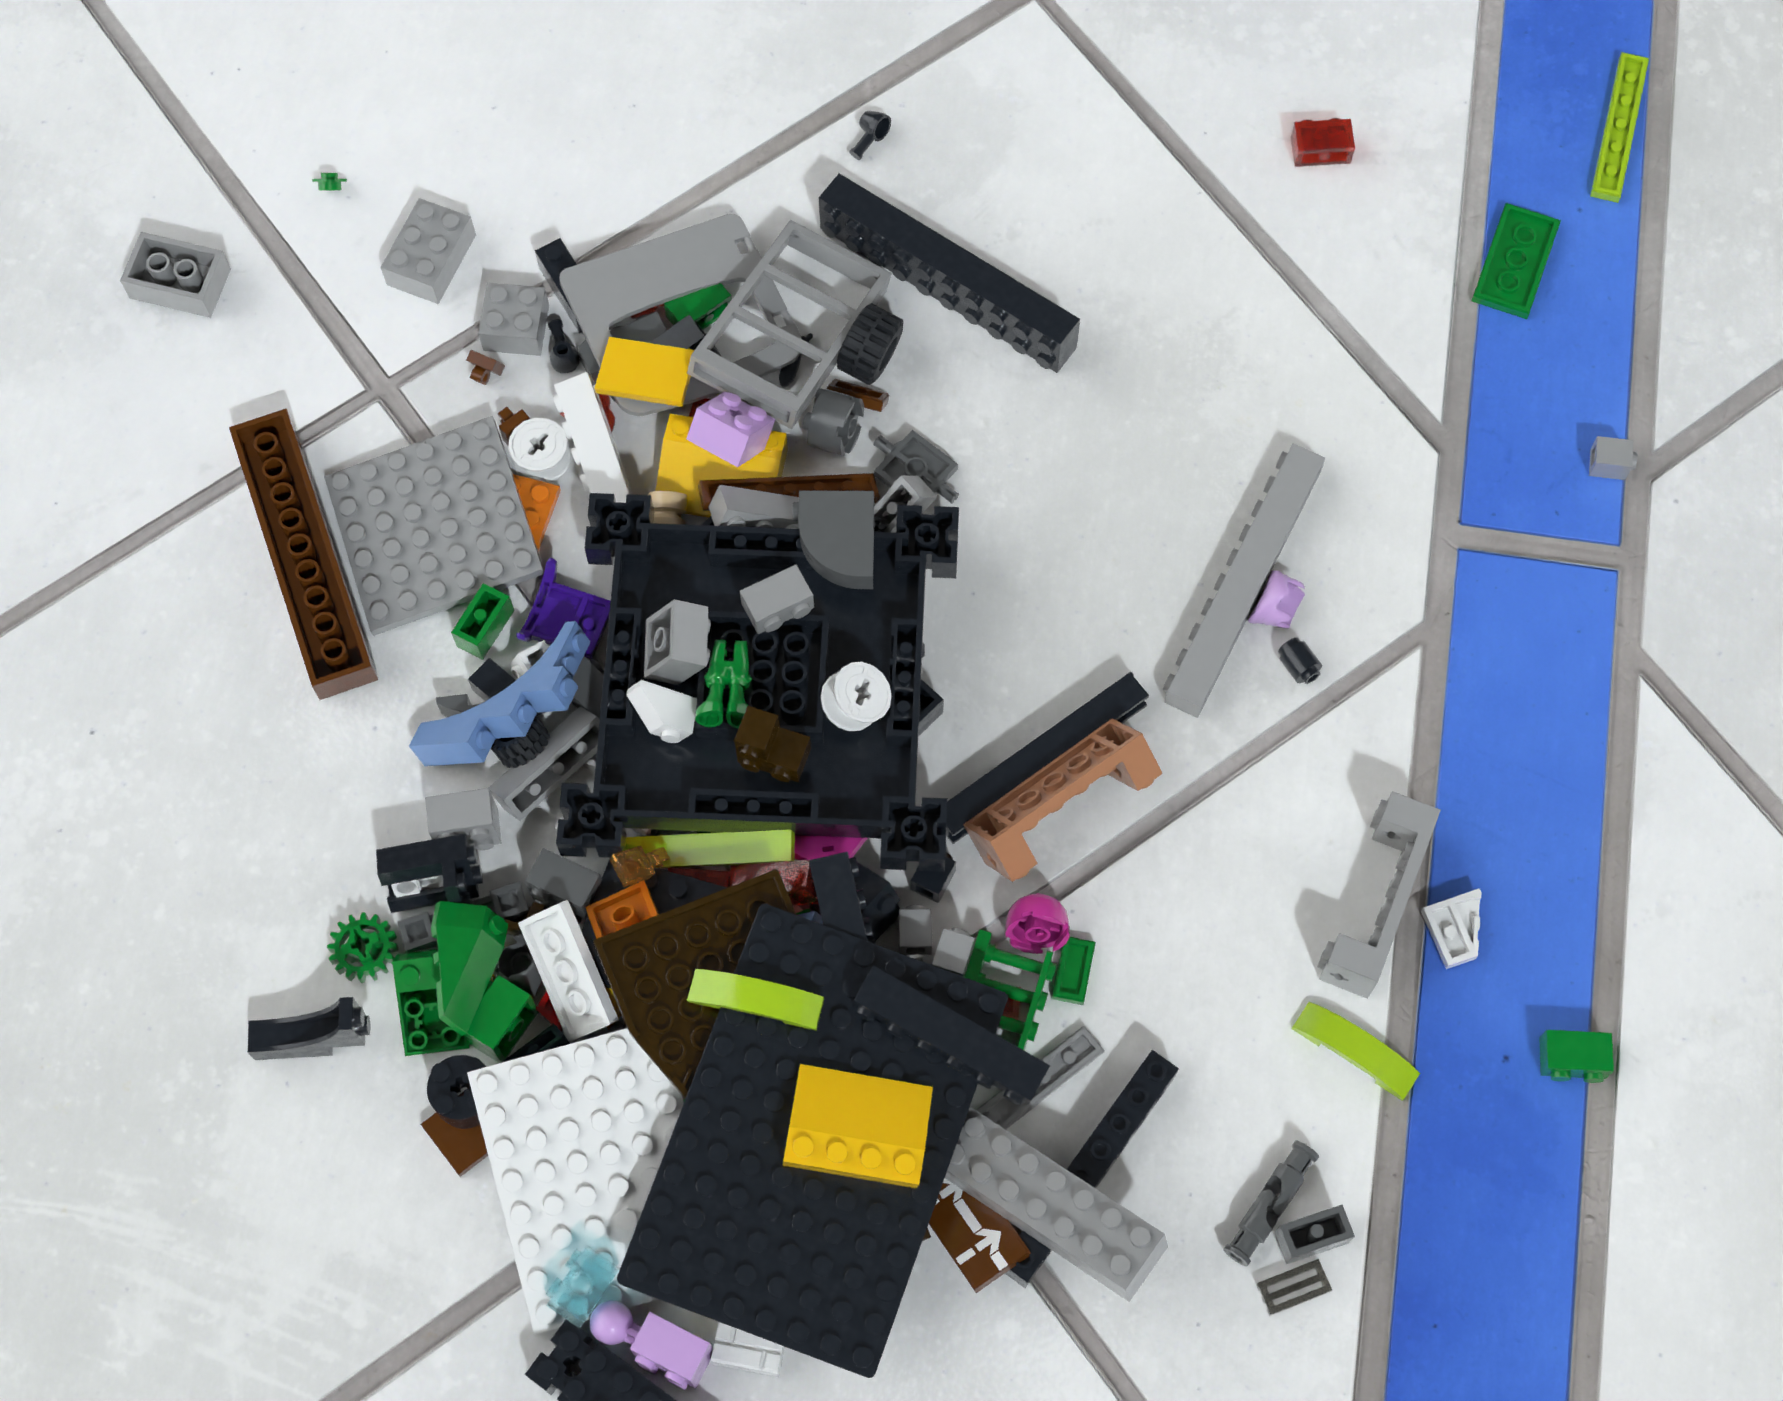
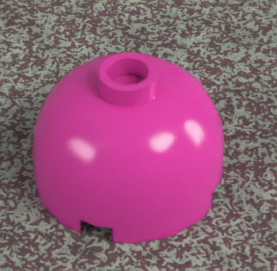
M1035 893L1019 898L1011 906L1006 918V938H1010V944L1014 948L1026 953L1043 954L1041 948L1052 946L1053 951L1059 950L1067 943L1070 937L1067 911L1057 899L1048 895Z

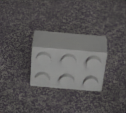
M419 198L380 267L386 284L439 304L476 236L471 217Z
M141 232L120 282L130 299L211 318L231 268L221 250Z

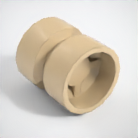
M653 491L648 493L652 497L654 507L653 523L686 525V521L681 518V515L686 513V494L672 491Z

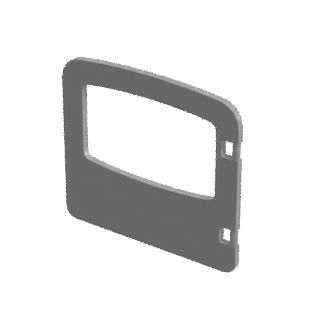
M726 214L566 268L560 273L559 282L599 367H601L608 339L612 337L609 331L611 325L654 306L719 283L725 285L739 281L745 282L762 258L758 250H756L741 217L736 214ZM744 241L749 252L741 255L736 243ZM764 276L752 294L765 320L777 326L773 317L781 314L787 325L781 327V329L801 339V335L795 323H793L774 281ZM775 339L774 344L733 363L759 377H763L792 364L801 353ZM691 377L683 405L722 392ZM613 396L621 410L634 416H645L679 407Z

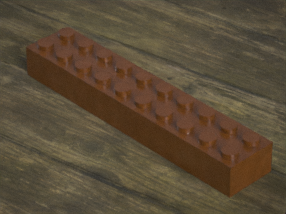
M285 408L229 427L304 664L319 700L377 681L378 677L295 426L287 409Z

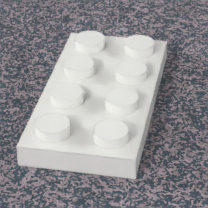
M568 900L560 902L518 923L569 1042L619 1021Z

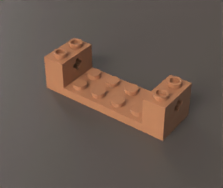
M1111 719L963 825L984 863L1013 882L1026 876L1029 870L1038 864L1022 836L1023 832L1035 828L1038 821L1048 814L1060 810L1066 801L1075 795L1085 792L1089 785L1100 777L1109 775L1139 791L1149 787L1154 782V779L1163 773L1143 734Z

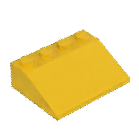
M669 414L663 438L655 491H672L686 494L687 507L684 514L707 518L711 516L710 511H703L698 491L700 480L782 477L788 452L787 433L771 430L765 450L741 466L736 467L686 440L694 417Z
M800 1064L783 1166L917 1188L922 1171L933 1087Z

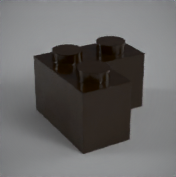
M747 706L734 739L737 760L744 769L751 772L762 770L771 773L773 778L782 782H789L790 780L799 782L811 750V739L809 736L781 728L778 715Z

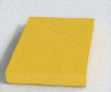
M609 337L594 387L597 394L683 407L691 378L687 371L690 357L694 350Z

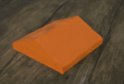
M644 880L585 907L596 939L659 915Z

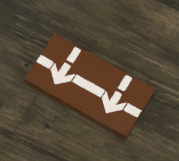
M944 1179L929 1225L975 1293H978L1015 1267V1263H1021L1028 1258L1031 1252L1007 1219L947 1179Z

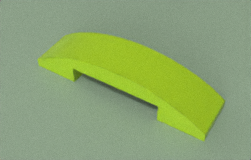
M695 969L687 1001L720 1009L722 1007L777 1019L785 1024L817 1030L824 997L761 979L719 971Z
M1308 1002L1292 1027V1030L1318 1047L1320 1044L1324 1045L1376 1079L1375 1084L1402 1101L1420 1075L1410 1063L1383 1042L1345 1018L1312 1002Z

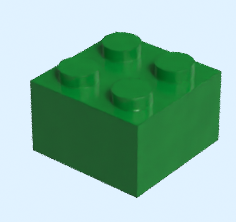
M498 975L494 982L489 981L465 1037L471 1046L501 1063L508 1058L538 1014L537 1006L530 994Z

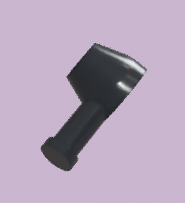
M866 111L863 113L859 125L865 134L856 146L849 151L855 159L861 160L863 154L873 141L878 142L885 138L891 127V117L889 115L876 111Z
M552 320L548 323L555 343L550 353L551 365L557 372L570 373L579 365V353L573 345L566 342L562 320ZM563 350L568 351L564 355L559 354V352Z

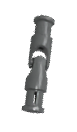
M1295 1140L1292 1144L1293 1150L1285 1162L1279 1163L1258 1198L1238 1225L1240 1230L1230 1245L1227 1244L1223 1249L1237 1263L1246 1267L1250 1264L1251 1260L1249 1258L1259 1243L1265 1242L1279 1217L1303 1184L1304 1174L1312 1162L1318 1160V1153L1305 1143Z

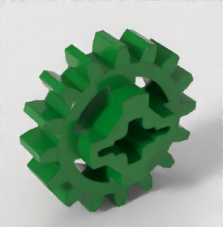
M362 912L360 920H356L351 914L349 915V924L345 925L340 921L337 923L340 932L330 933L335 943L328 944L327 949L334 953L328 958L332 965L337 964L335 970L339 975L346 972L345 977L349 981H352L357 975L358 980L361 983H365L366 976L368 975L376 981L378 980V971L381 970L386 974L389 972L386 964L387 962L392 963L395 957L391 952L399 951V946L397 943L392 942L397 939V935L394 931H389L391 926L387 921L380 924L381 919L377 914H374L371 920H369L367 914ZM363 929H372L374 932L368 933L363 931ZM360 938L363 940L364 943H366V957L363 955L362 952H360V945H362L360 942ZM355 962H358V963L363 964V966H362V967H358V966H353V965H351V964H352V963H355Z

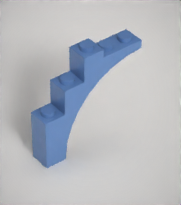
M576 621L565 622L554 642L524 675L500 693L469 710L441 720L421 723L409 745L410 749L424 766L483 763L495 739L524 737L537 713L568 710L578 689L573 677L590 644V640Z

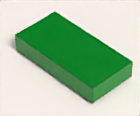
M1069 937L1061 950L1052 999L1084 1005L1096 942Z

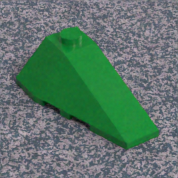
M440 901L435 905L431 924V934L433 938L437 939L438 952L433 954L434 964L439 965L441 979L436 983L439 1019L463 1036L469 1030L504 949L508 923L487 906Z

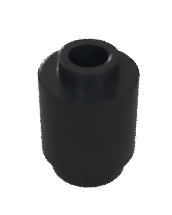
M1295 637L1280 647L1278 653L1281 655L1280 661L1297 683L1305 682V684H1309L1320 676L1322 664L1305 641H1300L1299 638Z

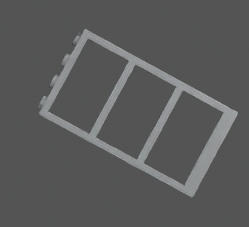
M790 220L690 357L687 374L722 393L725 391L738 395L741 401L751 406L762 408L766 411L767 415L775 418V421L793 429L816 395L817 390L821 388L836 366L841 346L853 322L867 305L873 303L877 306L887 291L892 273L807 229L805 226ZM788 245L870 288V291L857 310L772 265ZM764 276L849 320L827 353L742 308ZM734 318L819 362V365L797 396L710 351Z

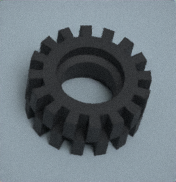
M535 716L526 736L497 738L491 750L507 768L511 766L517 768L519 763L523 766L527 764L529 758L531 760L535 759L537 752L541 754L544 750L542 746H547V739L550 738V734L540 719Z

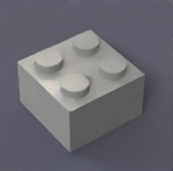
M487 283L478 331L483 351L541 356L549 311L545 287Z
M674 599L646 619L645 679L679 685L707 666L710 657V651L707 648V636L711 627L707 606Z
M489 788L425 797L428 832L431 839L465 834L468 845H474L476 850H488L493 848L494 845L502 844L498 808Z

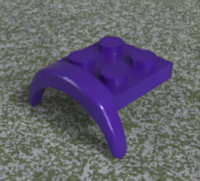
M549 558L546 562L544 575L532 609L522 629L516 633V637L524 642H530L531 640L541 642L544 640L547 645H551L565 622L576 621L590 640L584 656L592 659L609 620L611 601L556 583L557 561Z

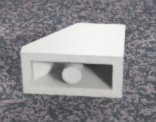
M640 680L627 689V697L651 734L660 736L663 741L668 743H678L693 734L697 698L644 680Z

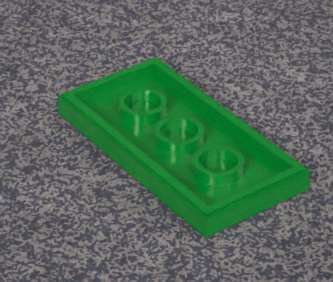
M1505 203L1471 301L1527 319L1561 220Z

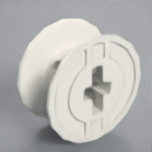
M532 418L523 421L513 430L509 437L508 449L514 468L520 476L549 483L562 476L570 465L571 451L565 431L555 421L547 418Z
M853 662L841 668L839 672L826 680L822 686L821 703L828 719L838 728L847 731H861L871 725L872 722L884 717L890 708L892 695L890 685L882 672L873 665L864 662Z

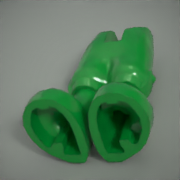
M715 639L708 672L704 675L706 685L710 689L706 701L695 712V721L699 725L716 727L722 723L723 690L725 685L728 684L730 697L726 719L730 726L739 729L748 706L744 699V691L749 687L752 680L749 674V657L746 641L735 640L732 655L734 660L725 661L727 657L726 640Z

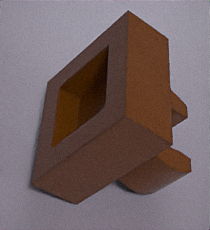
M470 350L466 361L475 365L470 379L483 385L488 383L491 372L501 376L505 367L499 361L473 350Z
M505 407L497 413L501 418L499 430L503 441L509 445V437L513 430L523 421L530 419L523 409L513 414L508 407Z

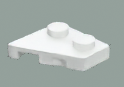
M1480 888L1423 907L1421 910L1446 969L1475 960L1478 957L1479 904L1482 894Z

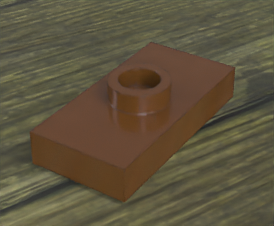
M834 379L826 388L863 400L864 408L882 412L887 406L890 396L885 392Z

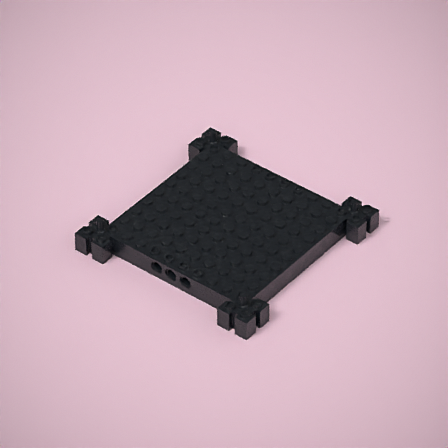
M590 493L588 519L591 527L586 526L584 547L588 564L613 565L614 560L594 788L593 793H590L588 784L562 783L559 807L564 819H558L556 845L560 856L586 857L587 848H596L599 858L625 859L627 835L625 828L731 833L792 830L795 835L878 838L881 839L880 869L906 870L907 861H918L919 871L945 872L948 798L922 797L921 806H915L926 569H932V578L956 579L959 507L934 506V514H922V506L897 505L896 533L874 532L873 589H852L828 581L811 567L801 547L799 529L653 523L654 507L651 495L627 494L626 503L616 502L614 494ZM797 565L813 594L814 608L802 618H792L783 622L778 629L772 632L764 631L758 634L741 604L740 590ZM674 599L708 607V618L711 622L710 631L707 636V648L710 651V657L715 639L726 640L727 657L725 661L734 660L732 655L735 640L747 642L749 674L752 680L749 687L744 691L746 704L778 715L781 728L809 736L811 739V750L799 782L793 780L782 782L773 778L771 773L762 770L751 772L744 769L738 763L734 743L738 728L730 726L726 719L730 697L728 684L725 685L723 690V721L719 726L705 727L694 721L693 734L678 743L665 742L660 736L651 734L627 697V689L640 680H644L697 698V710L706 701L710 690L704 679V675L708 672L710 657L705 668L679 685L645 679L644 662L647 618ZM853 662H864L873 665L882 672L890 685L892 695L890 708L884 717L872 722L871 725L861 731H847L838 728L828 719L821 703L822 686L826 680L839 672L841 668Z

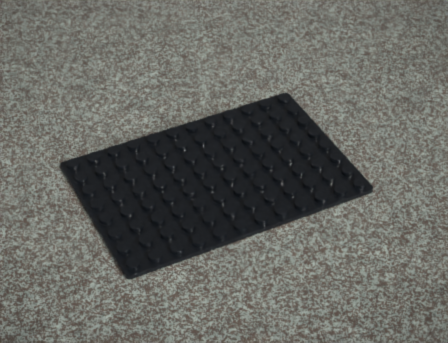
M762 904L758 909L734 974L778 983L823 996L824 1002L817 1030L785 1024L777 1019L720 1008L620 1267L617 1281L620 1285L863 1377L872 1378L876 1374L978 1083L973 1080L974 1074L965 1069L958 1072L944 1064L945 1058L933 1052L932 1055H928L914 1046L916 1042L904 1035L900 1039L885 1030L886 1025L877 1019L870 1022L855 1013L857 1008L852 1006L853 1000L874 965L996 1034L1008 996L1003 991L774 906ZM800 1064L933 1087L922 1171L917 1188L783 1166Z

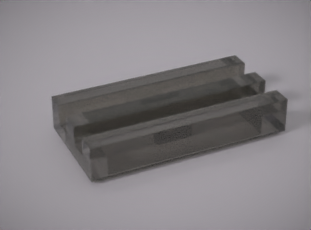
M1319 1259L1256 1284L1258 1291L1262 1295L1261 1298L1267 1306L1269 1316L1332 1291ZM1313 1269L1316 1270L1317 1275L1269 1294L1268 1287ZM1321 1282L1323 1286L1278 1305L1273 1303L1275 1299L1315 1283Z

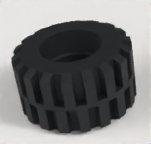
M873 303L863 308L853 322L841 346L837 359V369L867 385L874 383L883 373L898 345L903 332V319Z

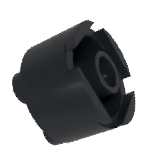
M455 1055L435 1064L431 1069L427 1082L428 1100L438 1116L455 1128L469 1129L480 1125L467 1072L486 1067L480 1059L468 1055ZM467 1087L464 1090V1096L459 1097L457 1093L461 1092L462 1088Z

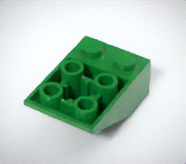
M438 949L399 953L392 961L405 1056L470 1048V1043L465 1035L461 1036L439 1019L436 983L441 980L439 965L434 964L433 954L438 952Z

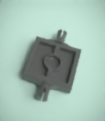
M913 430L902 441L894 445L882 435H879L878 439L876 438L873 445L886 455L883 462L874 470V476L891 488L892 484L901 475L919 476L935 495L940 494L951 504L954 503V500H957L959 493L946 485L948 479L958 470V464Z

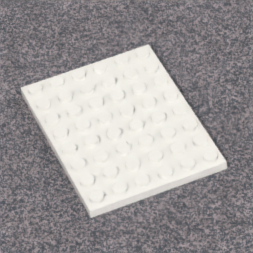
M622 1029L467 1072L534 1335L559 1328L566 1318L573 1323L588 1320L594 1309L605 1301H619L630 1308L658 1300L620 1285L617 1281V1275L684 1102L682 1095L631 1037L628 1029Z

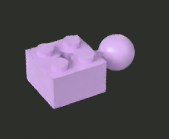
M724 391L696 409L686 440L739 467L765 450L775 418L767 415L766 411L762 408L751 406L741 401L738 395Z
M605 1301L599 1304L591 1314L590 1329L593 1336L599 1342L606 1345H616L625 1341L632 1345L630 1350L636 1357L634 1361L642 1369L654 1375L658 1370L666 1373L664 1377L668 1379L667 1381L680 1389L686 1390L688 1385L694 1389L697 1388L711 1360L713 1348L709 1342L650 1311L643 1325L640 1326L633 1322V1316L629 1308L619 1301Z

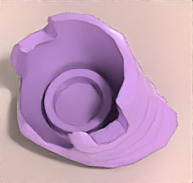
M1271 571L1264 592L1254 611L1250 614L1249 623L1289 628L1295 612L1305 596V593L1298 588L1305 589L1304 584L1282 574L1280 571Z

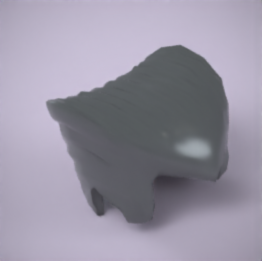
M518 933L514 936L517 943L503 949L498 960L499 968L496 967L495 972L497 976L500 975L530 994L534 1000L542 979L523 934Z

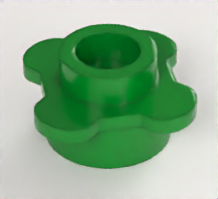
M321 173V179H312V182H318V190L336 191L342 190L341 182H347V179H338V173Z

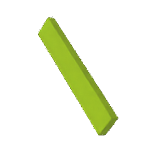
M1621 52L1590 197L1616 203L1621 198L1649 58Z
M792 830L626 837L625 859L659 869L795 862V833Z

